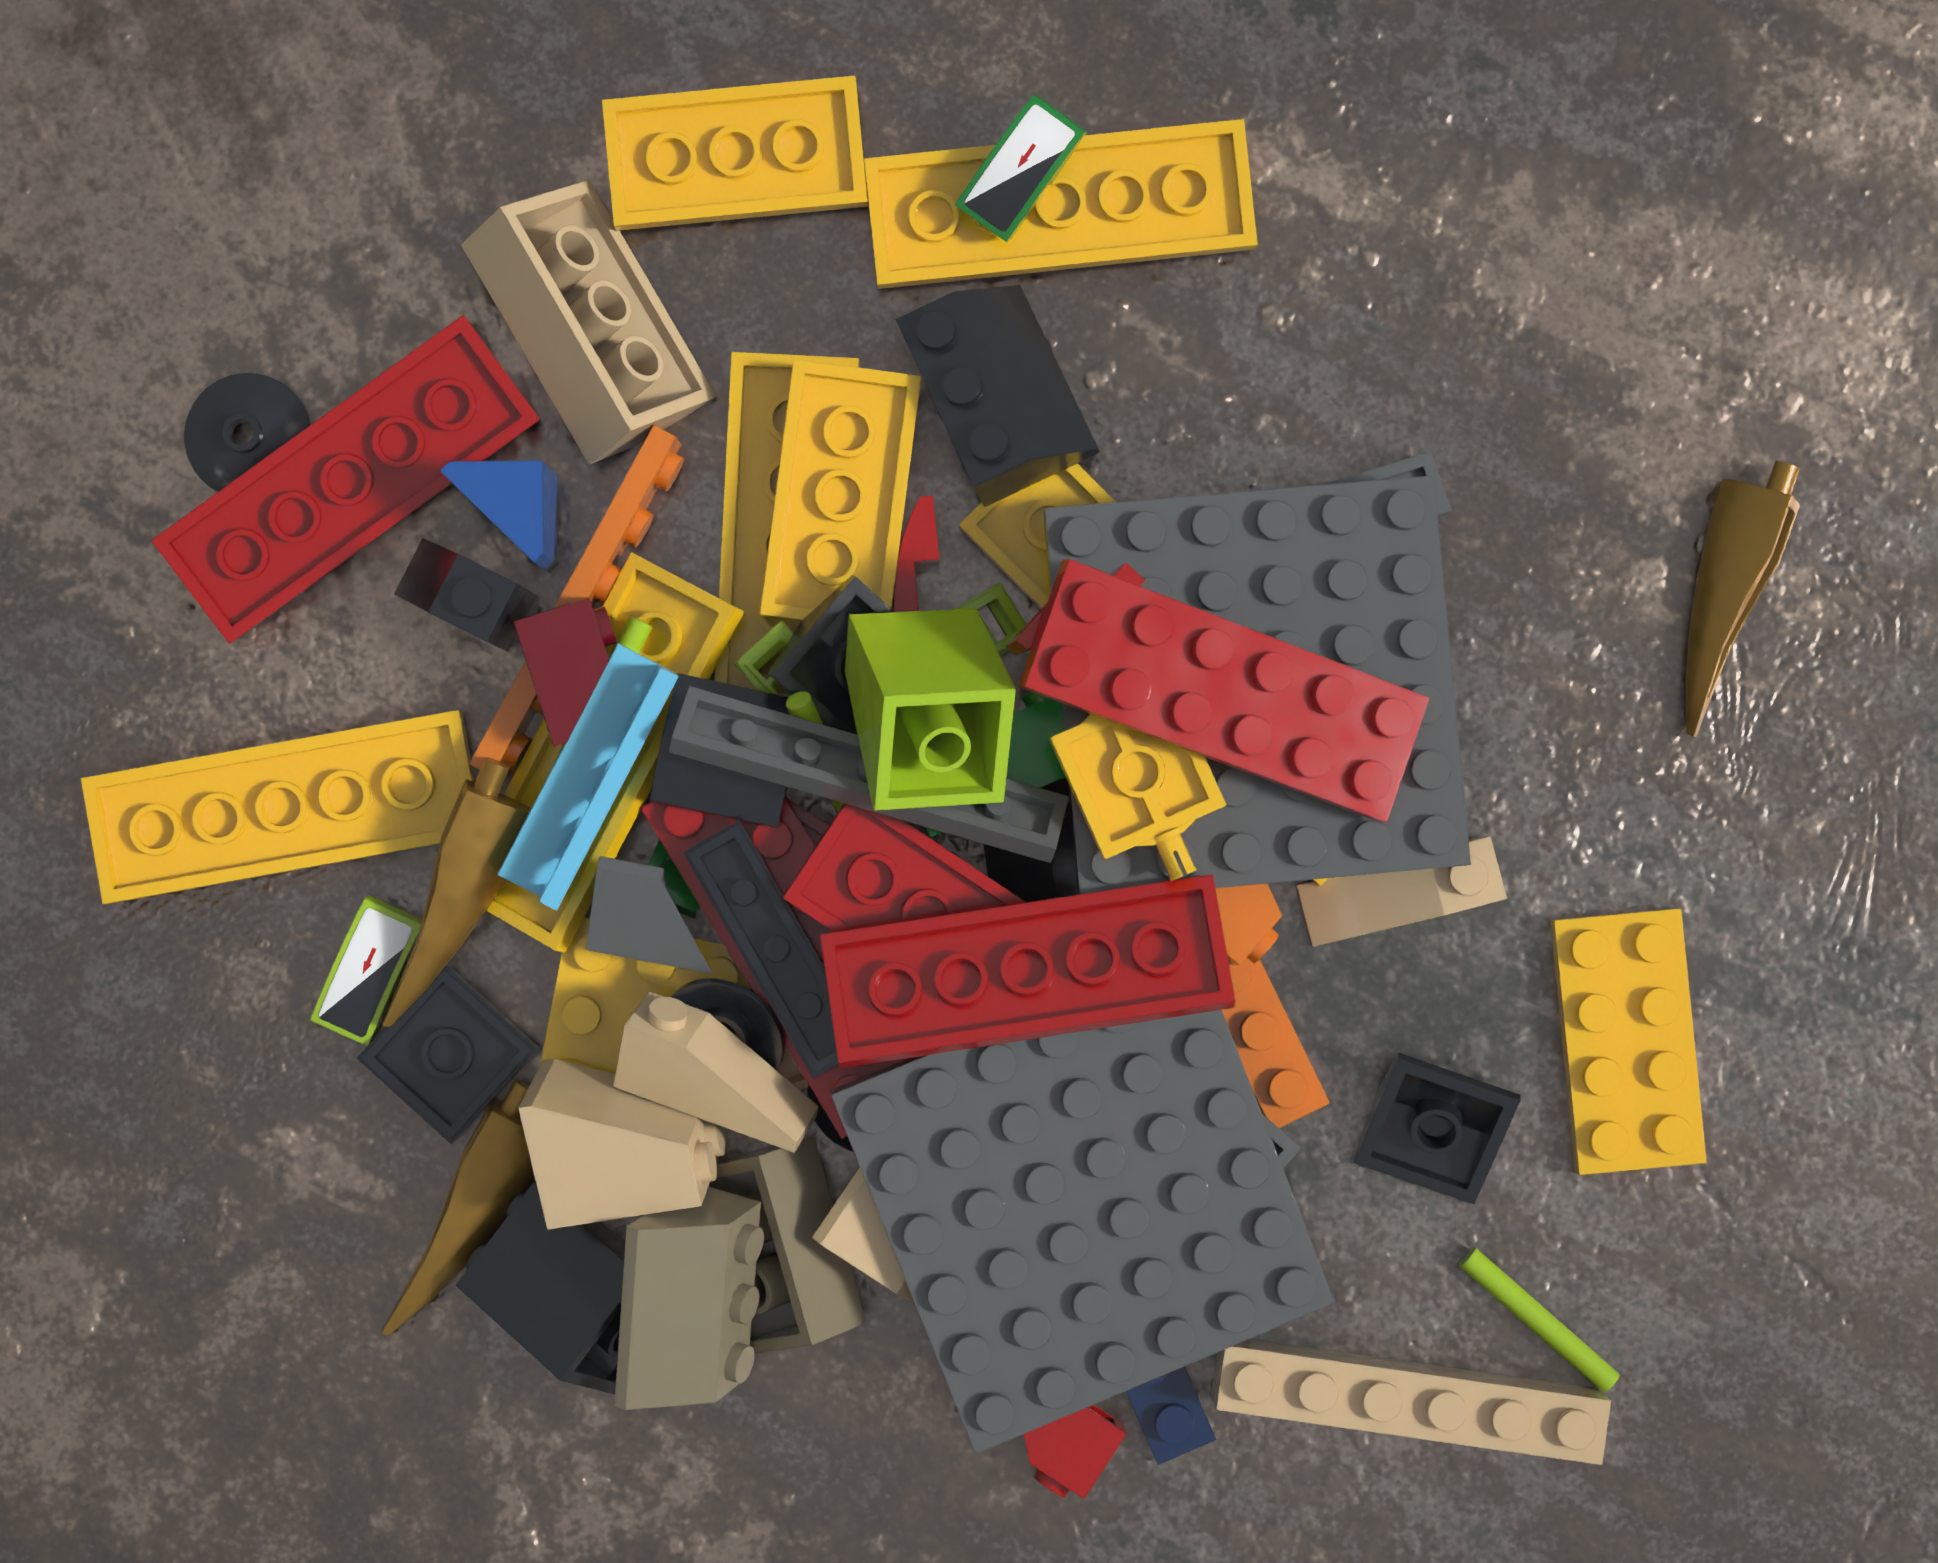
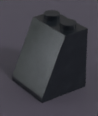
M533 1182L528 1190L520 1193L510 1203L506 1210V1219L492 1238L480 1245L472 1253L467 1262V1270L456 1286L560 1381L615 1395L626 1241L601 1222L547 1230L537 1184Z

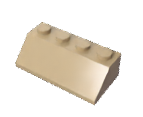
M590 179L498 208L461 244L589 465L633 448L646 440L653 425L664 430L707 405L717 397L621 232L616 231L613 219Z

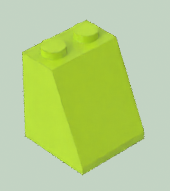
M977 609L849 614L845 675L874 811L1004 802L1016 688Z

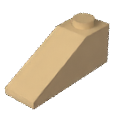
M1491 836L1469 839L1471 865L1328 878L1321 886H1318L1314 881L1295 885L1311 946L1315 947L1507 899Z
M649 991L624 1025L613 1087L795 1153L815 1120L819 1106L710 1013L686 1005L676 998L664 997Z

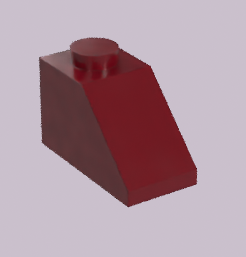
M584 598L513 620L554 747L568 742L610 661L605 647L616 644L615 635L605 606L593 610L590 598Z

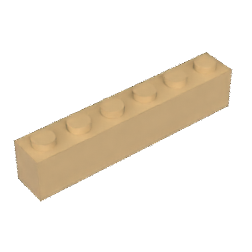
M1248 1339L1217 1352L1211 1391V1400L1216 1410L1598 1465L1603 1464L1611 1400L1597 1388Z

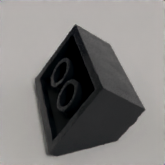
M1020 285L954 291L895 319L984 508L1100 453Z

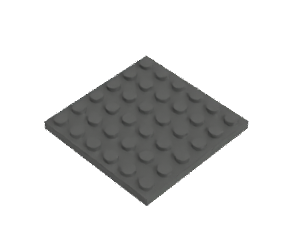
M1434 475L1052 507L1043 510L1050 593L1062 560L1071 559L1108 574L1122 564L1127 563L1145 580L1141 587L1430 698L1387 823L1374 821L1206 758L1226 806L1197 818L1184 832L1180 833L1197 870L1184 875L1176 854L1173 852L1183 874L1178 879L1213 874L1215 888L1471 865ZM1061 703L1063 732L1080 725L1090 714ZM1068 783L1078 895L1171 881L1156 844L1153 846H1135L1103 860Z
M1222 1010L907 1058L829 1090L975 1454L1335 1303Z

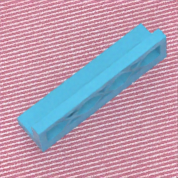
M619 643L616 644L609 657L610 661L568 742L564 744L498 871L499 876L538 895L540 903L556 911L679 677L674 671Z

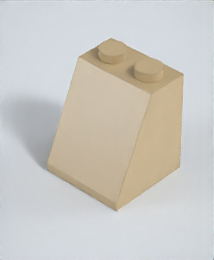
M555 1058L542 1061L518 1107L547 1230L702 1206L710 1181H715L717 1177L716 1163L718 1157L725 1154L723 1127L613 1087L615 1073Z

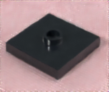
M447 964L427 990L390 1028L384 1027L357 1059L444 1139L453 1144L534 1056L540 1047Z

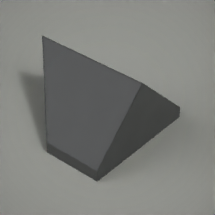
M600 856L596 871L586 950L713 974L665 888V881H663L664 868Z

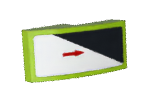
M367 895L337 954L310 1020L368 1046L378 1033L396 985L400 981L419 934L422 919Z

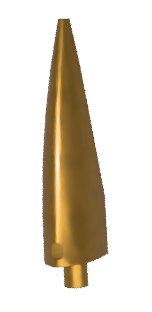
M1775 460L1766 488L1724 478L1720 485V491L1714 503L1697 573L1689 627L1686 670V723L1688 735L1697 736L1730 649L1765 585L1780 564L1800 507L1799 503L1791 495L1800 468L1790 463Z
M486 757L476 781L473 782L465 779L441 835L419 934L386 1012L382 1026L390 1028L427 990L466 941L505 878L498 875V871L531 808L499 793L510 767L498 760Z
M515 1079L503 1102L495 1098L487 1108L463 1150L431 1241L381 1333L388 1336L429 1303L467 1266L472 1253L480 1245L489 1241L504 1222L506 1210L513 1199L523 1191L528 1190L535 1181L518 1109L530 1086L529 1084Z

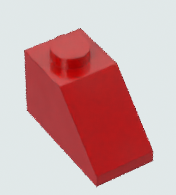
M1094 1404L1025 1433L1024 1438L1029 1462L1037 1468L1033 1477L1044 1487L1063 1498L1071 1490L1085 1499L1126 1436L1124 1423Z

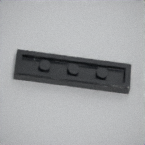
M738 820L686 850L683 854L810 1075L815 1079L839 1065L825 966L789 903L782 898L783 893L744 825Z

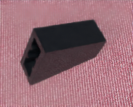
M422 538L394 595L507 652H509L517 637L513 620L526 617L537 595L516 582Z

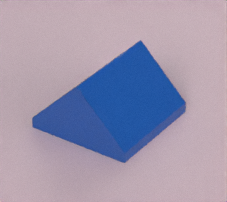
M542 460L448 462L440 470L535 564L549 573L559 564L558 475Z

